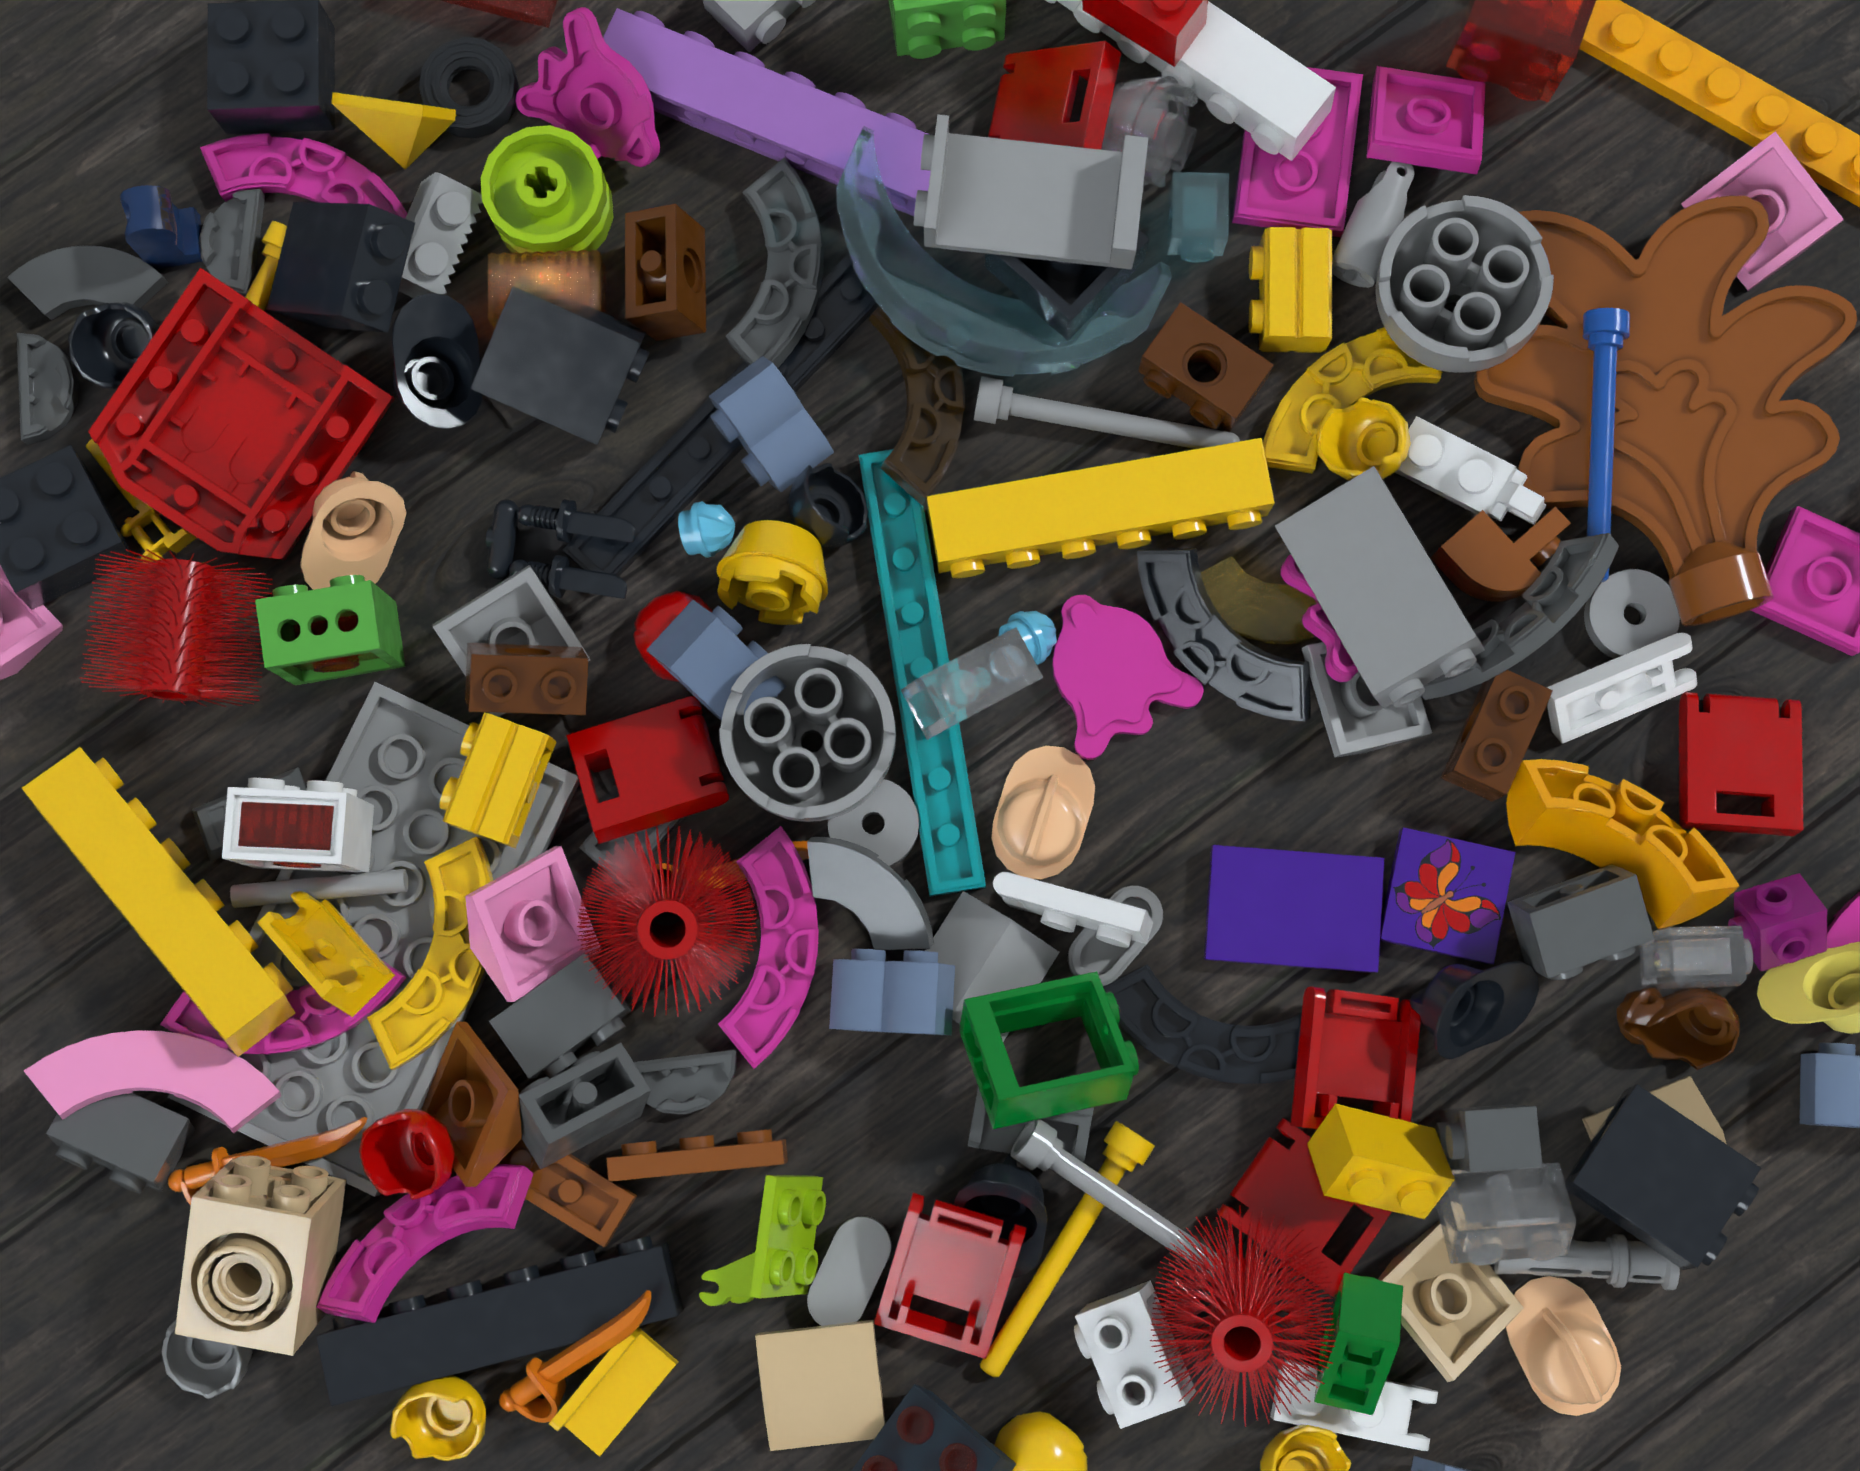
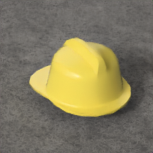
M1860 942L1828 948L1826 952L1768 969L1760 979L1757 990V997L1761 1008L1773 1019L1789 1024L1824 1022L1838 1032L1847 1034L1860 1033Z

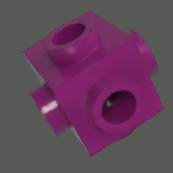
M1800 873L1734 893V918L1728 922L1729 932L1736 948L1740 952L1747 951L1760 971L1793 963L1827 951V909Z

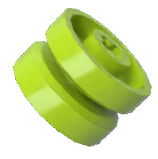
M551 125L526 127L505 137L487 158L481 175L482 202L505 246L523 262L545 269L570 267L590 257L606 240L614 218L612 194L592 148L573 132Z

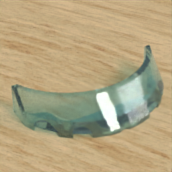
M863 126L836 187L838 214H840L844 239L854 263L853 268L866 291H869L876 303L891 319L890 322L913 342L936 356H949L958 366L982 373L1013 377L1014 374L1050 372L1053 375L1077 369L1082 364L1100 358L1125 343L1129 344L1147 330L1172 278L1170 266L1160 261L1142 275L1120 286L1069 341L1063 338L1022 300L1004 297L978 288L945 269L916 242L897 215L880 175L875 152L874 130Z

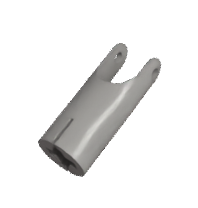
M1392 161L1387 170L1381 172L1376 177L1371 191L1357 201L1332 257V274L1337 278L1358 287L1369 288L1375 284L1385 246L1392 233L1404 218L1407 191L1414 177V168L1411 164ZM1397 168H1403L1406 173L1405 176H1400L1397 173Z

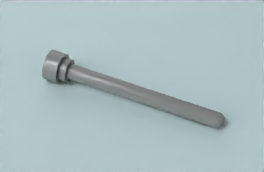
M981 376L974 414L975 421L996 424V419L1008 420V416L1011 415L1193 449L1240 442L1239 437L1231 432L1013 393V387L1003 386V380Z
M1038 1119L1030 1121L1021 1131L1012 1147V1158L1030 1170L1038 1167L1042 1171H1046L1050 1168L1163 1246L1180 1254L1176 1250L1177 1248L1172 1245L1174 1244L1190 1255L1179 1242L1181 1241L1202 1260L1198 1252L1178 1230L1203 1251L1195 1238L1062 1149L1063 1141L1057 1138L1056 1129ZM1205 1246L1206 1249H1207V1251H1208V1252L1212 1255V1257L1214 1258V1255L1212 1254V1252L1210 1251V1249H1209L1207 1246ZM1181 1252V1253H1182L1183 1255H1185L1188 1259L1194 1261V1260L1191 1259L1189 1256H1187L1186 1254H1184L1183 1252ZM1205 1256L1206 1260L1214 1268L1211 1261Z

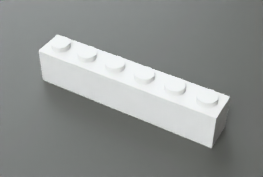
M1045 0L1049 3L1058 1L1073 12L1077 21L1087 30L1093 33H1099L1100 31L1117 42L1120 50L1131 60L1137 63L1146 61L1162 72L1164 80L1178 92L1188 93L1189 91L1206 102L1208 110L1220 121L1227 124L1235 122L1250 132L1253 141L1270 154L1276 155L1279 152L1292 161L1331 112L1336 90L1335 86L1209 1L1206 25L1177 65L1173 67L1083 11L1082 0Z

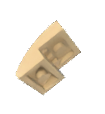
M873 1320L763 1332L755 1335L770 1451L875 1439L886 1423Z

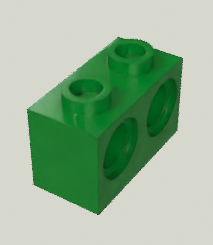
M1349 1273L1343 1274L1332 1306L1333 1309L1330 1312L1333 1315H1329V1318L1334 1320L1327 1321V1324L1334 1325L1325 1327L1326 1329H1335V1331H1324V1334L1334 1336H1322L1324 1339L1336 1340V1342H1320L1335 1347L1319 1346V1348L1332 1351V1353L1319 1350V1353L1328 1357L1319 1355L1318 1358L1333 1362V1364L1318 1360L1319 1364L1329 1367V1369L1320 1365L1317 1367V1369L1324 1373L1317 1370L1316 1379L1325 1384L1316 1381L1318 1388L1315 1387L1314 1402L1373 1416L1400 1344L1403 1300L1402 1285L1380 1281L1373 1277H1362Z

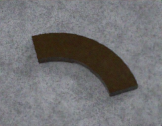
M908 277L872 313L869 321L880 331L895 353L903 373L907 394V409L902 434L894 450L883 462L880 469L918 503L923 505L927 500V496H930L940 483L957 450L963 411L965 409V385L962 366L958 365L955 351L948 337L950 332L927 296Z

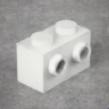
M1151 1280L1089 1303L1075 1315L1078 1324L1074 1326V1333L1078 1347L1086 1359L1092 1357L1100 1380L1097 1381L1099 1399L1109 1415L1115 1414L1120 1429L1185 1406L1196 1392L1194 1388L1179 1402L1193 1387L1192 1381L1183 1387L1191 1379L1190 1376H1187L1175 1386L1173 1385L1181 1380L1180 1378L1184 1374L1165 1383L1187 1370L1185 1367L1175 1374L1184 1365L1183 1363L1165 1373V1371L1183 1362V1360H1180L1175 1365L1172 1363L1158 1368L1182 1357L1171 1359L1167 1362L1154 1363L1171 1358L1180 1353V1351L1176 1354L1173 1352L1159 1357L1178 1349V1347L1159 1352L1155 1351L1174 1345L1151 1347L1168 1342L1150 1340H1159L1173 1336V1334L1152 1336L1170 1331H1151V1329L1165 1328L1163 1326L1151 1325L1165 1323L1152 1320V1318L1161 1319L1165 1318V1316L1152 1314L1164 1312L1153 1309V1307H1162L1159 1304H1153V1302H1160L1158 1299H1154L1157 1295L1154 1293L1155 1290Z

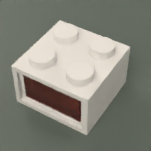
M248 778V788L228 787L222 859L262 869L367 873L370 867L374 805L358 798L357 790L343 788L344 784L340 782L307 781V790L305 791L300 790V787L285 785L284 780Z

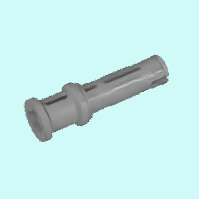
M1614 1234L1612 1237H1607L1605 1242L1495 1236L1493 1243L1495 1274L1593 1277L1606 1279V1282L1612 1284L1614 1288H1624L1627 1282L1661 1284L1664 1290H1675L1679 1281L1680 1267L1642 1241H1628L1623 1234Z

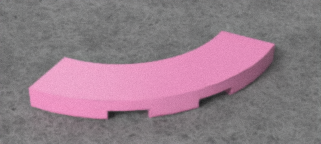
M136 1030L92 1037L66 1046L24 1070L28 1078L62 1120L75 1111L108 1097L130 1094L133 1091H157L174 1094L175 1097L201 1106L215 1115L235 1133L281 1097L280 1091L263 1073L243 1058L237 1057L231 1051L220 1048L216 1044L203 1039L165 1031Z

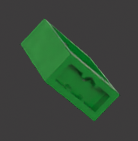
M1097 971L964 999L959 1031L993 1129L1127 1100L1133 1076L1137 1075L1139 1071L1138 1057L1133 1043L1130 1040H1123L1118 1027L1120 1015L1116 998L1111 991L1105 992ZM1081 1017L1101 1070L1019 1087L1001 1034Z

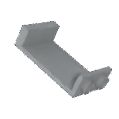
M937 114L935 135L924 134L921 170L931 172L928 191L917 190L914 226L924 227V247L1132 269L1137 248L1149 137L1125 135L1122 152L952 134L949 133V116Z
M1374 466L1275 525L1370 692L1384 709L1391 704L1394 707H1401L1413 702L1425 692L1424 685L1443 674L1445 677L1450 678L1463 673L1477 661L1475 656L1485 651Z

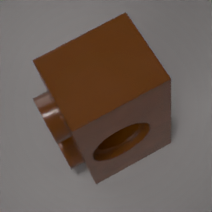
M677 204L625 213V319L645 331L655 341L706 333L705 228Z
M1180 302L1142 355L1138 371L1145 376L1143 381L1154 392L1165 398H1171L1174 395L1191 407L1189 409L1190 414L1201 424L1214 430L1220 426L1227 432H1231L1267 381L1274 364ZM1194 363H1206L1215 371L1216 379L1206 383L1198 382L1191 377L1188 367Z
M467 643L465 700L469 712L586 715L589 658L582 647Z
M1509 670L1483 682L1441 779L1491 802L1507 795L1553 690Z

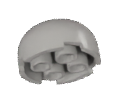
M1464 195L1462 200L1442 202L1428 208L1424 205L1415 210L1397 226L1390 236L1377 273L1376 303L1381 321L1387 333L1395 344L1409 357L1427 367L1445 372L1466 373L1481 371L1496 366L1512 357L1523 348L1537 330L1552 295L1554 275H1551L1549 261L1541 244L1542 236L1519 212L1489 198ZM1456 303L1453 313L1445 309L1444 305Z
M811 644L783 647L764 655L751 664L738 677L731 688V693L723 711L720 728V744L725 763L742 791L766 811L786 819L805 822L832 819L852 811L865 802L884 780L893 759L896 742V728L892 706L884 687L873 672L850 654L846 655L830 648L811 646ZM777 676L787 686L777 698L763 697L752 702L744 716V710L750 695L766 679ZM810 733L819 734L823 738V745L816 752H810L802 748L804 737Z

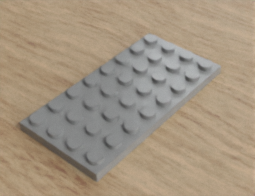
M374 682L326 781L343 783V788L357 790L358 798L374 805L369 872L406 869L408 891L326 900L331 902L380 959L407 977L393 996L377 1010L379 1011L403 991L417 970L421 969L431 946L434 935V897L430 876L424 861L477 836L481 839L488 857L493 880L548 850L580 782L577 775L548 763L516 849L451 826L442 821L446 810L440 809L439 804L447 781L451 776L459 778L467 757L461 755L460 750L469 725ZM312 828L305 834V842L309 847L317 846L322 839L321 832L317 828ZM281 869L276 881L356 873ZM295 902L263 905L249 933L259 947L251 955L262 968L273 962L293 987L292 991L298 990L300 987L309 984L308 981L257 922L269 911L280 914L284 919L290 918L297 913L299 907ZM486 970L482 976V979L479 983V986L475 994L473 995L464 1012L456 1020V1022L465 1021L473 1005V1002L488 974ZM365 1019L362 1023L342 1035L316 1046L277 1054H242L239 1057L263 1073L280 1091L281 1097L237 1131L270 1146L322 1133L366 1117L368 1119L362 1130L345 1146L329 1155L303 1163L323 1168L332 1177L346 1179L347 1184L374 1197L380 1196L381 1193L377 1191L363 1170L359 1154L362 1133L376 1120L392 1112L402 1109H422L456 1022L433 1046L396 1070L390 1069L368 1019ZM169 1094L168 1098L224 1124L215 1115L201 1106L175 1097L174 1094Z

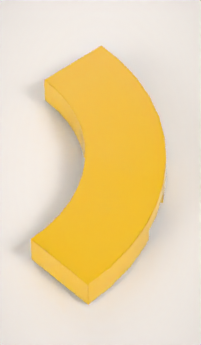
M1385 327L1348 343L1340 344L1308 367L1281 400L1263 439L1267 467L1312 474L1318 457L1316 434L1325 415L1331 409L1347 408L1355 404L1360 397H1366L1378 390L1406 383L1437 384L1441 379L1442 371L1427 367L1409 357L1395 344Z
M477 836L424 861L430 876L434 897V935L429 952L421 969L417 970L404 990L382 1009L367 1017L391 1070H396L417 1058L433 1046L453 1026L475 994L485 972V969L470 949L465 899L466 895L493 881L488 857L481 839Z

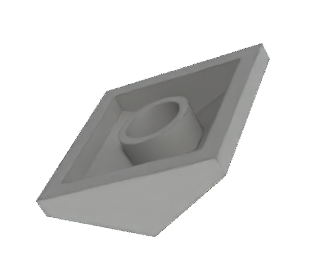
M530 565L432 624L434 630L465 676L467 643L583 648L557 604L550 597ZM490 712V714L495 715L497 717H500L501 715L505 714L500 712Z
M1323 642L1307 645L1302 648L1305 661H1309L1310 678L1334 757L1367 753L1432 734L1421 696L1407 705L1394 707L1391 704L1384 709L1373 697L1359 671L1347 682H1338L1327 674L1325 669L1327 649Z
M964 891L935 934L933 945L930 949L925 950L938 952V963L955 965L952 1020L959 1025L964 999L1039 984L1060 953L1012 919ZM1009 1032L1001 1034L1003 1042Z

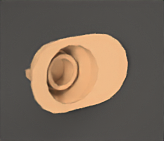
M353 471L350 477L335 480L324 487L316 497L312 512L313 523L303 547L300 564L304 580L313 590L330 587L329 581L331 579L346 575H362L365 577V581L371 580L376 584L388 565L398 536L403 528L406 509L404 500L393 487L379 481H369L364 474Z
M1043 746L1029 750L1014 763L1006 778L995 813L991 837L996 856L1013 873L1041 880L1058 875L1072 864L1083 840L1094 804L1095 784L1091 770L1079 755L1064 747Z
M1545 1276L1528 1281L1514 1293V1296L1524 1308L1506 1326L1510 1345L1531 1388L1543 1404L1558 1413L1579 1416L1595 1412L1612 1397L1619 1385L1621 1372L1617 1348L1595 1304L1582 1288L1567 1279Z

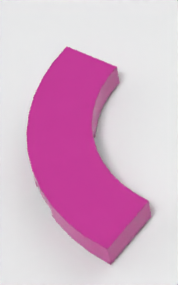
M252 134L223 139L200 147L219 194L225 202L234 198L232 194L238 191L261 189L263 193L295 195L317 203L370 204L405 219L408 214L393 191L378 175L347 156L345 152L325 143L308 138L300 140L288 137H271L270 134Z
M781 826L737 861L738 866L745 874L757 902L761 926L760 951L753 977L746 991L730 1013L718 1023L753 1069L772 1053L798 1017L814 975L818 953L819 929L812 885L800 855Z
M384 962L395 976L353 1017L321 998L310 984L291 991L285 996L294 1009L295 1014L243 1054L292 1052L316 1046L336 1038L356 1027L367 1019L368 1016L375 1013L393 996L407 977ZM183 991L160 1025L173 1033L203 1039L233 1052Z
M497 1164L477 1187H466L457 1175L451 1177L443 1187L436 1190L433 1194L420 1199L411 1200V1194H406L383 1212L386 1217L361 1242L358 1240L353 1242L328 1280L316 1308L326 1314L375 1323L381 1308L398 1281L420 1258L432 1249L458 1235L485 1228L515 1229L534 1173L521 1165Z

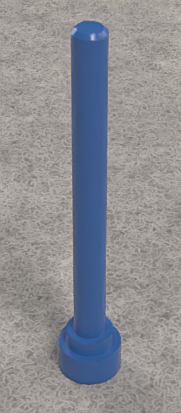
M1597 308L1588 310L1583 315V338L1588 340V348L1594 351L1587 537L1605 533L1611 534L1617 351L1623 348V340L1628 339L1630 335V312L1618 308ZM1609 569L1601 582L1609 579Z

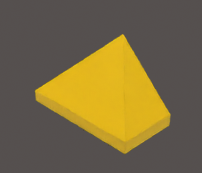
M332 92L331 104L405 170L455 121L456 109Z

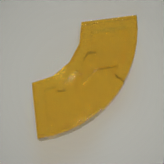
M1232 556L1200 572L1213 605L1221 617L1239 635L1270 644H1292L1318 638L1309 632L1302 623V617L1310 606L1316 605L1312 597L1290 585L1264 583L1245 573Z

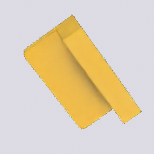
M638 1327L628 1338L609 1350L554 1416L549 1425L557 1432L565 1426L600 1457L679 1361Z

